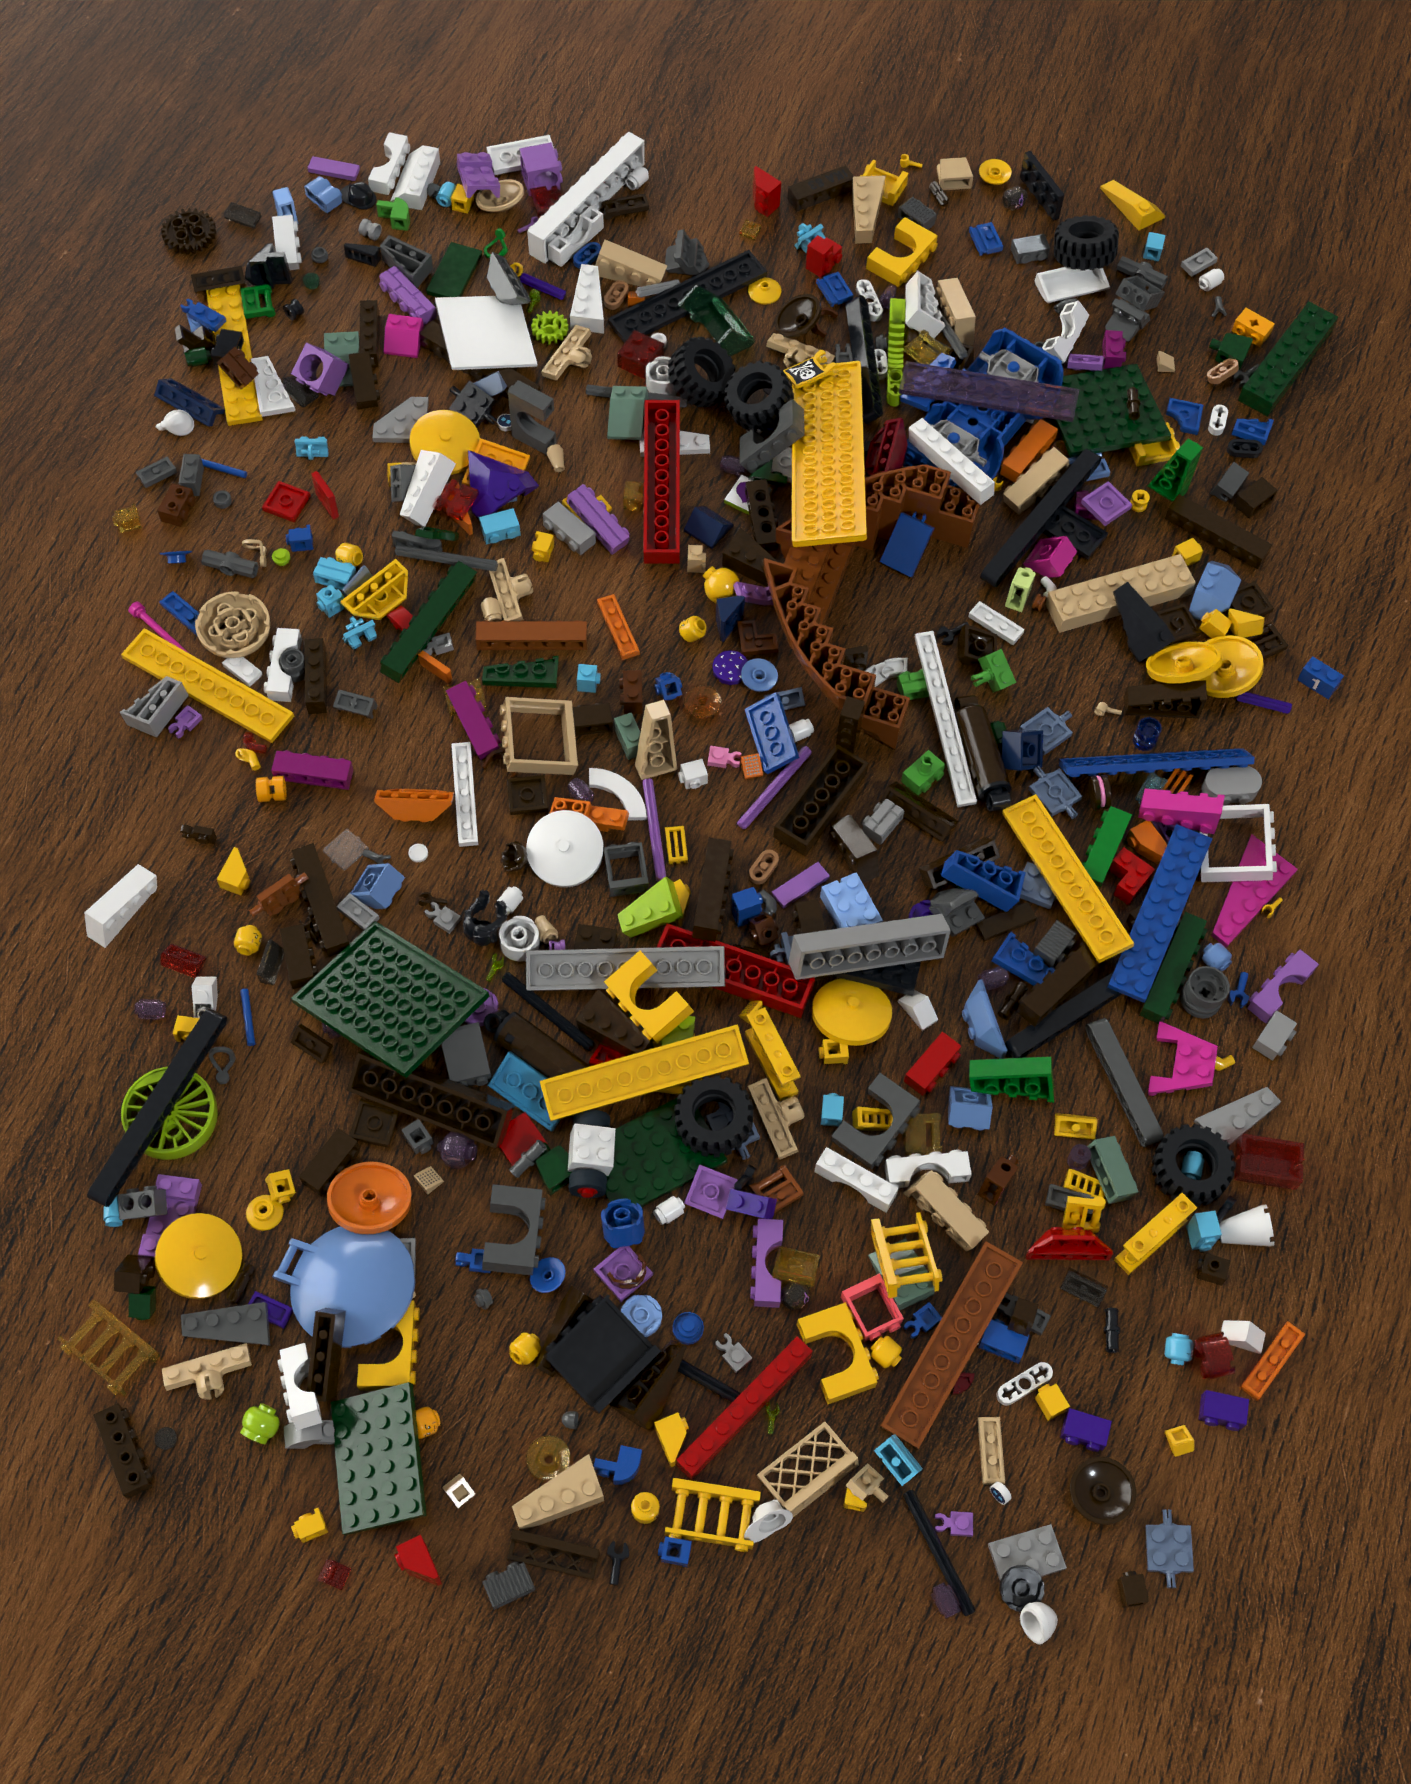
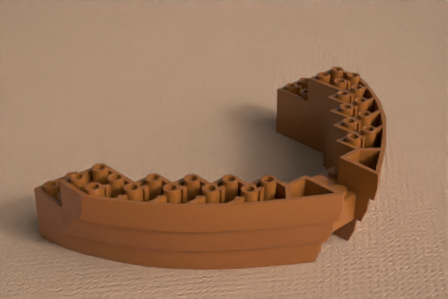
M930 465L910 466L874 474L865 478L867 539L865 541L793 547L791 518L776 528V542L781 545V552L785 558L784 564L764 558L763 563L775 611L788 643L803 669L840 712L847 696L865 701L861 730L896 750L906 722L910 698L874 687L876 674L844 665L846 648L832 645L834 628L825 626L855 546L873 550L877 537L889 540L902 512L912 516L916 511V518L919 520L922 519L923 514H926L924 523L934 527L931 535L932 538L968 548L977 524L981 505L963 489L949 485L950 471Z

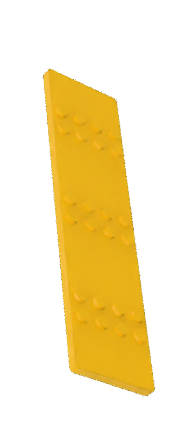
M860 361L836 363L837 367L833 368V370L837 369L839 371L837 375L825 376L799 389H796L792 384L793 400L804 409L805 435L792 444L793 547L857 542L867 539ZM823 364L821 366L825 369L829 364Z

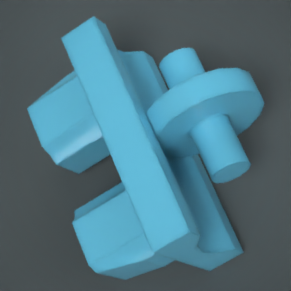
M804 223L800 224L798 227L799 231L797 232L798 242L794 246L796 249L801 247L807 253V245L817 235L823 239L826 238L822 233L823 225L819 224L812 229L810 224L808 226Z
M301 436L300 439H295L296 457H308L309 460H313V457H328V443L325 437L309 439L308 437Z
M354 617L349 618L351 623L345 626L348 632L343 634L344 637L342 639L344 643L348 642L353 650L362 645L359 639L362 635H365L368 642L376 639L377 634L374 629V621L371 620L364 623L362 618L357 621Z

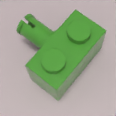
M1002 649L979 658L978 660L983 671L971 676V681L979 679L973 683L975 687L988 681L992 692L1002 690L1017 683Z
M928 750L903 772L901 782L917 795L921 792H926L931 787V783L935 780H940L944 775L945 763Z

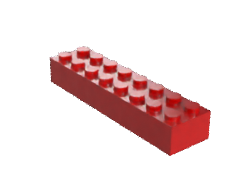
M668 923L666 924L656 948L725 947V987L713 988L750 1001L760 1000L764 1006L798 1018L802 1017L815 983V977L796 980L789 965L717 940L713 942L692 938L693 932Z

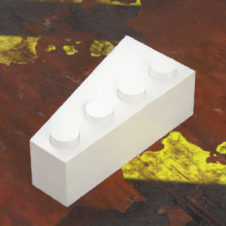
M581 264L570 313L571 330L575 325L589 328L591 332L604 334L598 266Z
M421 450L400 515L415 525L425 527L456 463L441 453Z
M139 864L135 866L84 912L87 937L106 948L150 895L156 891L157 876Z

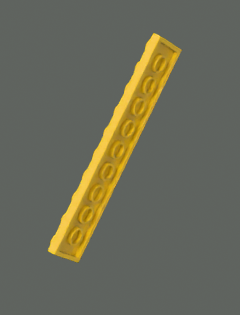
M240 284L206 290L209 308L226 318V322L216 332L213 331L215 341L221 329L242 332L244 343L241 350L244 352L248 362H251L252 353ZM218 365L228 426L262 421L255 380L253 379L247 386L240 389Z
M145 628L121 654L123 659L160 680L168 676L182 682L189 697L270 743L275 741L294 717L292 711Z
M1035 794L1003 809V816L1098 963L1134 947L1131 937L1038 796Z
M737 1024L541 1080L540 1085L550 1121H554L705 1076L749 1065Z

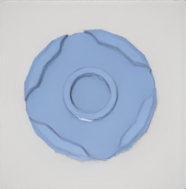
M634 1295L627 1299L621 1308V1312L644 1337L655 1333L661 1325V1307L657 1300L651 1296Z

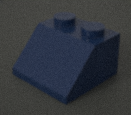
M1043 730L1003 731L1001 757L1005 769L1028 770L1034 769L1037 766L1042 768Z

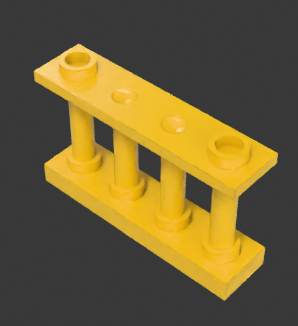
M764 1007L748 1014L746 1017L752 1028L746 1030L745 1035L779 1101L797 1095L798 1089L793 1081L801 1078L766 1008Z
M1182 1192L1123 1245L1125 1249L1115 1257L1114 1261L1130 1275L1188 1222L1186 1218L1197 1207Z
M920 1212L916 1213V1224L885 1228V1226L881 1227L879 1218L871 1219V1235L888 1298L897 1297V1288H900L901 1285L932 1281L934 1291H939L942 1273L936 1267L926 1234L928 1233L927 1222L922 1220ZM917 1232L919 1240L890 1244L885 1241L887 1236ZM922 1248L924 1256L901 1260L890 1259L892 1252ZM926 1264L929 1273L902 1277L894 1273L899 1268Z
M673 1478L672 1491L676 1492L677 1502L673 1527H665V1536L733 1546L736 1551L748 1552V1549H753L754 1541L745 1540L744 1534L749 1527L752 1507H754V1504L759 1505L761 1492ZM689 1494L698 1495L697 1498H699L694 1531L681 1530L685 1501ZM711 1497L719 1498L721 1502L716 1535L703 1533L707 1504ZM732 1501L741 1502L743 1506L738 1539L725 1537L729 1506Z

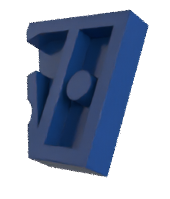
M1237 419L1231 435L1248 440H1257L1265 446L1274 420L1268 419V422H1259L1258 419Z

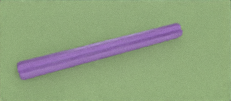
M805 746L798 752L800 758L788 763L738 820L737 825L741 829H746L811 755L812 751L809 747Z
M644 779L643 789L656 881L659 882L666 876L654 785L652 779Z

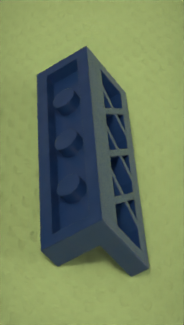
M172 378L158 380L154 396L179 410L187 412L191 417L207 426H213L216 415L225 413V408Z

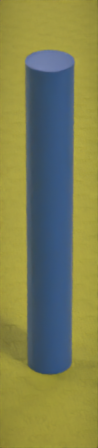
M202 459L204 467L242 478L247 477L246 471Z
M241 989L247 1046H254L255 1037L248 989Z

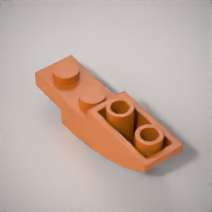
M558 797L554 798L549 814L561 810L579 812L591 819L599 831L608 832L609 829L624 831L629 817L628 810L592 806L589 801Z

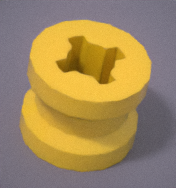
M1141 489L1134 491L1130 501L1133 511L1143 512L1146 510L1150 499L1148 492Z

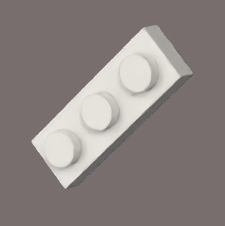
M980 601L970 611L968 616L1012 645L1017 642L1025 630Z

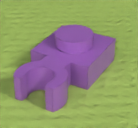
M187 705L175 717L177 723L171 724L168 730L170 733L178 730L175 734L179 739L183 736L185 729L191 731L203 719L202 715Z
M951 1511L950 1518L941 1513L935 1514L934 1519H941L943 1521V1526H935L934 1530L936 1532L950 1529V1536H973L972 1512Z

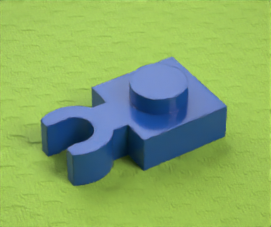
M928 1302L913 1314L912 1317L915 1321L906 1322L903 1329L906 1330L908 1327H913L915 1332L911 1334L910 1338L914 1339L918 1336L920 1329L927 1333L941 1321L942 1317L932 1304Z

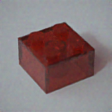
M634 330L617 353L618 367L646 380V366L649 362H653L655 358L664 357V343Z

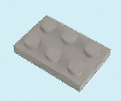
M1051 1524L988 1543L999 1580H1001L1003 1574L1009 1568L1016 1565H1027L1035 1569L1041 1577L1067 1568Z

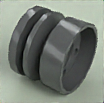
M1198 967L1191 973L1180 993L1182 1007L1187 1013L1197 1018L1204 1019L1214 1016L1229 993V981L1222 971L1214 967Z

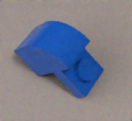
M621 1445L617 1462L595 1458L594 1470L597 1472V1475L609 1478L610 1475H614V1485L626 1484L639 1471L642 1450Z

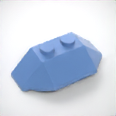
M1215 561L1207 563L1189 609L1194 619L1201 620L1205 613H1210L1215 609L1222 613L1230 608L1241 579L1229 565Z
M983 979L978 980L967 999L964 1010H962V1016L964 1021L968 1022V1034L970 1039L974 1040L975 1046L1003 1059L1007 1053V1048Z

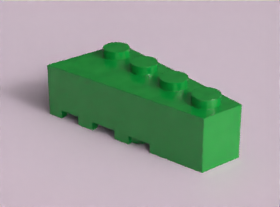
M1188 438L1147 487L1171 502L1175 500L1178 494L1184 496L1189 489L1203 447Z
M1110 806L1108 811L1104 810L1100 820L1103 822L1102 827H1097L1093 836L1096 839L1094 845H1089L1085 854L1089 857L1086 862L1082 861V865L1096 886L1100 888L1132 814Z
M1051 1057L970 1060L969 1080L971 1092L993 1095L1005 1093L1008 1097L1015 1098L1017 1095L1028 1096L1029 1100L1043 1098L1047 1099V1102L1054 1103V1079Z

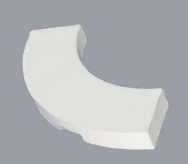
M908 658L887 659L882 663L872 665L865 671L876 674L874 686L876 687L883 681L898 677V675L907 671Z
M589 768V788H598L615 794L620 799L625 810H628V820H647L643 799L628 780L608 770Z

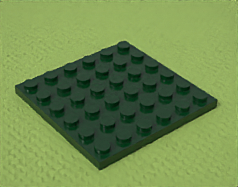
M1137 364L1063 376L1059 397L1050 413L1070 458L1079 456L1086 448L1094 453L1134 447L1135 444L1139 443L1145 445L1171 439V433ZM1131 387L1138 389V399H1140L1141 403L1139 407L1140 417L1137 420L1129 418V409L1126 406L1128 400L1127 390Z

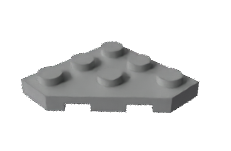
M410 397L374 423L373 442L410 443V433L414 424L419 418L428 413V397Z

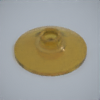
M543 1436L536 1439L527 1451L526 1461L528 1468L535 1477L541 1480L553 1479L569 1467L570 1451L563 1440L555 1436ZM547 1456H551L553 1458V1461L551 1463L545 1462V1458Z

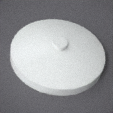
M561 810L544 816L534 825L528 836L526 852L532 870L544 882L557 887H573L584 883L596 873L603 859L604 843L599 829L591 819L579 812Z

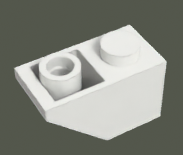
M217 977L195 978L192 984L194 1018H200L207 1008L216 1011L218 998Z

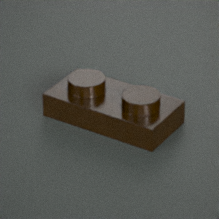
M303 1024L297 1026L290 1042L320 1063L327 1061L333 1047L331 1043Z

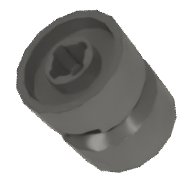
M294 648L285 650L280 656L283 672L291 676L294 683L304 680L305 659L303 653Z

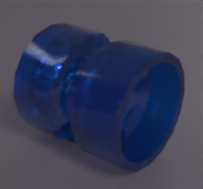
M1145 717L1138 722L1132 739L1136 748L1142 751H1149L1156 746L1162 730L1160 722L1152 717Z

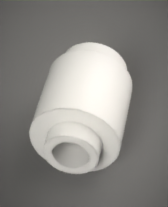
M641 166L636 167L625 180L627 187L631 190L641 187L649 179L647 169Z
M1212 269L1200 276V288L1204 291H1209L1220 285L1224 280V273L1220 269Z
M801 719L789 725L794 742L809 737L814 732L813 725L809 719Z
M515 886L512 888L508 887L497 900H503L506 903L507 916L513 913L523 900L522 891Z
M671 1196L656 1206L653 1214L661 1225L668 1224L684 1214L683 1209L685 1205L679 1197Z

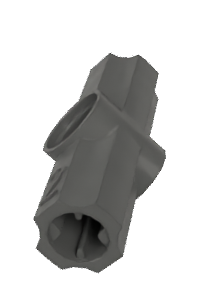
M1122 256L1117 265V270L1132 277L1138 275L1161 290L1168 280V276L1153 270L1151 264L1145 261L1138 263Z
M207 549L202 554V565L219 569L225 575L233 576L234 574L254 578L258 573V562L243 559L234 552L229 551L224 554Z

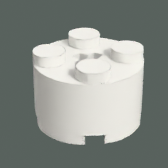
M657 357L653 362L647 364L646 387L649 392L676 395L674 385L670 383L671 377L668 376V363L671 358Z
M515 916L513 919L506 920L501 925L499 938L504 956L514 961H526V951L539 950V931L532 919L525 916Z

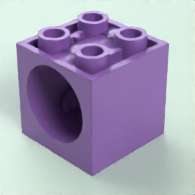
M552 142L519 148L521 173L528 195L533 196L561 190L560 183H563L560 171H562L561 161L557 160V149L553 148Z
M306 342L291 374L297 377L296 381L310 386L309 389L326 396L328 394L335 396L350 364L325 349ZM323 362V372L317 379V368Z

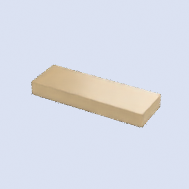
M978 1417L982 1485H993L995 1482L1005 1484L1000 1417Z

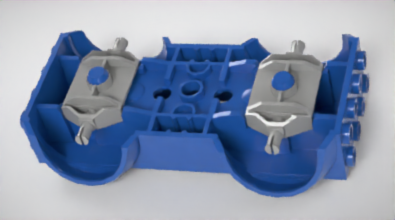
M1005 327L993 332L974 362L967 370L965 368L962 370L963 380L943 403L933 404L924 418L927 423L992 480L997 475L1001 466L1004 446L1027 419H1042L1052 410L1059 397L1063 382L1062 361L1058 357L1049 354L1044 349L1030 343L1029 340L1018 336L1015 332ZM995 395L998 399L995 402H990L987 397ZM979 407H986L987 410H986V411H981V410H979L978 408H979ZM974 418L978 423L975 426H971L968 424V420ZM909 438L907 439L908 446L903 461L904 467L930 465L938 468L909 442ZM950 478V486L961 488Z

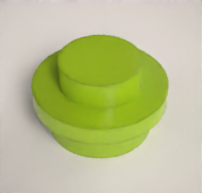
M283 548L277 549L272 554V560L277 565L284 566L290 560V553Z

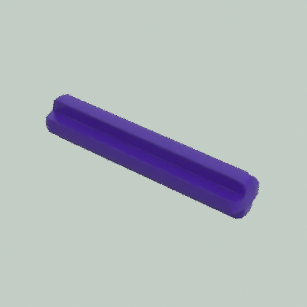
M523 273L520 277L522 283L560 300H563L566 296L565 290L529 274Z
M1245 692L1236 697L1237 701L1287 714L1290 713L1292 708L1291 703L1250 692Z

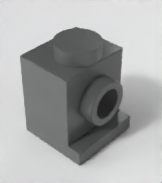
M419 1119L401 1130L403 1137L415 1154L419 1152L424 1154L431 1149L433 1144L432 1137Z

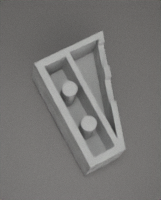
M168 676L148 690L149 693L143 698H137L134 701L135 704L130 708L120 711L128 726L154 737L161 733L189 696L182 682Z

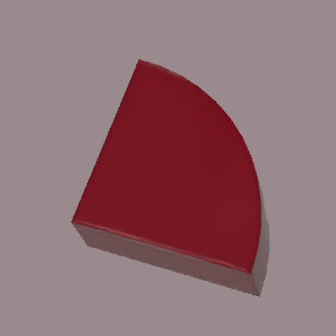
M962 1372L952 1389V1395L965 1392L971 1386L975 1373Z

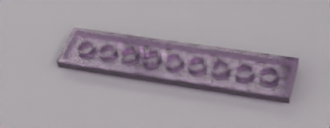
M906 361L899 394L1073 422L1079 389Z

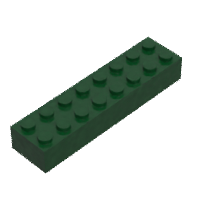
M1308 301L1243 386L1238 401L1268 417L1331 334L1338 316Z

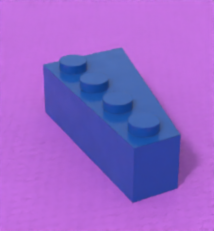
M956 850L944 862L941 876L963 889L975 890L979 895L978 897L1007 912L1019 902L1026 872L1012 871L1011 867H1000L995 865V862L989 860L984 862L977 856Z

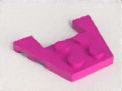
M1159 1022L1157 1041L1176 1043V1057L1172 1078L1151 1076L1148 1095L1154 1096L1156 1093H1172L1174 1090H1191L1213 1086L1218 1046L1166 1023Z

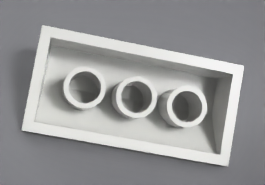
M423 145L408 155L390 202H394L395 197L403 199L407 203L408 208L423 209L428 196V185L433 183L440 165L439 148Z

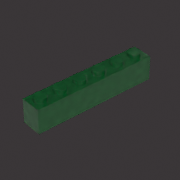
M1188 912L1184 913L1139 1016L1157 1024L1165 1019L1169 1020L1173 1011L1170 1006L1172 1003L1176 1004L1180 995L1177 990L1179 987L1183 988L1187 979L1184 976L1185 971H1190L1194 963L1191 960L1192 955L1196 956L1201 947L1198 941L1199 939L1203 940L1208 929L1205 928L1206 920Z

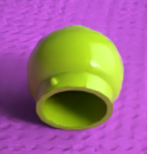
M260 1403L259 1407H250L242 1418L243 1427L240 1433L253 1441L266 1444L268 1439L272 1438L279 1428L280 1421L278 1416L275 1415L276 1410Z

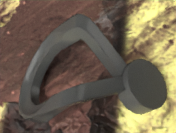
M214 1047L209 1051V1058L218 1071L216 1080L219 1084H226L230 1079L227 1072L234 1064L236 1057L230 1048ZM217 1052L229 1054L230 1061L223 1071L213 1057V1054Z

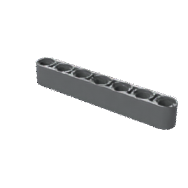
M1102 1018L1086 1024V1033L1141 1146L1145 1148L1161 1142L1164 1137L1162 1129L1110 1023L1106 1018Z

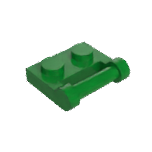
M270 285L240 288L246 319L275 316ZM259 294L264 295L266 307L261 308Z

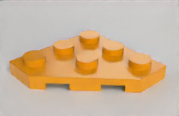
M481 438L475 450V453L524 471L530 460V455ZM468 466L462 480V485L470 488Z

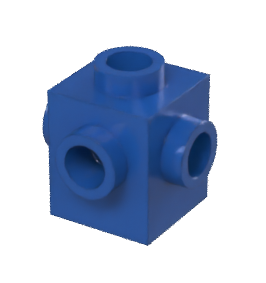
M665 672L660 674V677L655 678V692L664 700H673L677 696L682 695L681 680L673 673Z

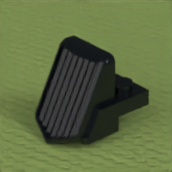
M267 243L247 263L245 279L254 286L270 285L271 289H274L275 284H292L293 279L285 252H275L273 243Z

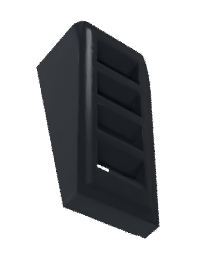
M344 244L346 258L374 267L381 260L380 247Z

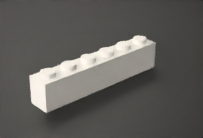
M923 418L909 427V442L938 468L950 471V478L977 503L981 505L994 495L995 482Z

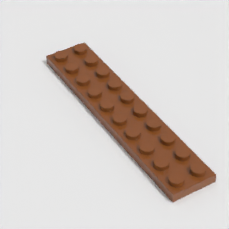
M985 1241L882 1422L881 1428L893 1435L896 1434L899 1439L919 1450L1023 1264L1022 1261Z

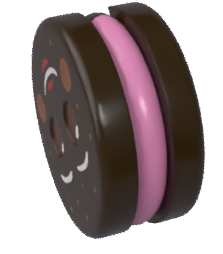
M1106 774L1092 775L1088 778V795L1093 810H1100V808L1109 809L1111 806V788Z

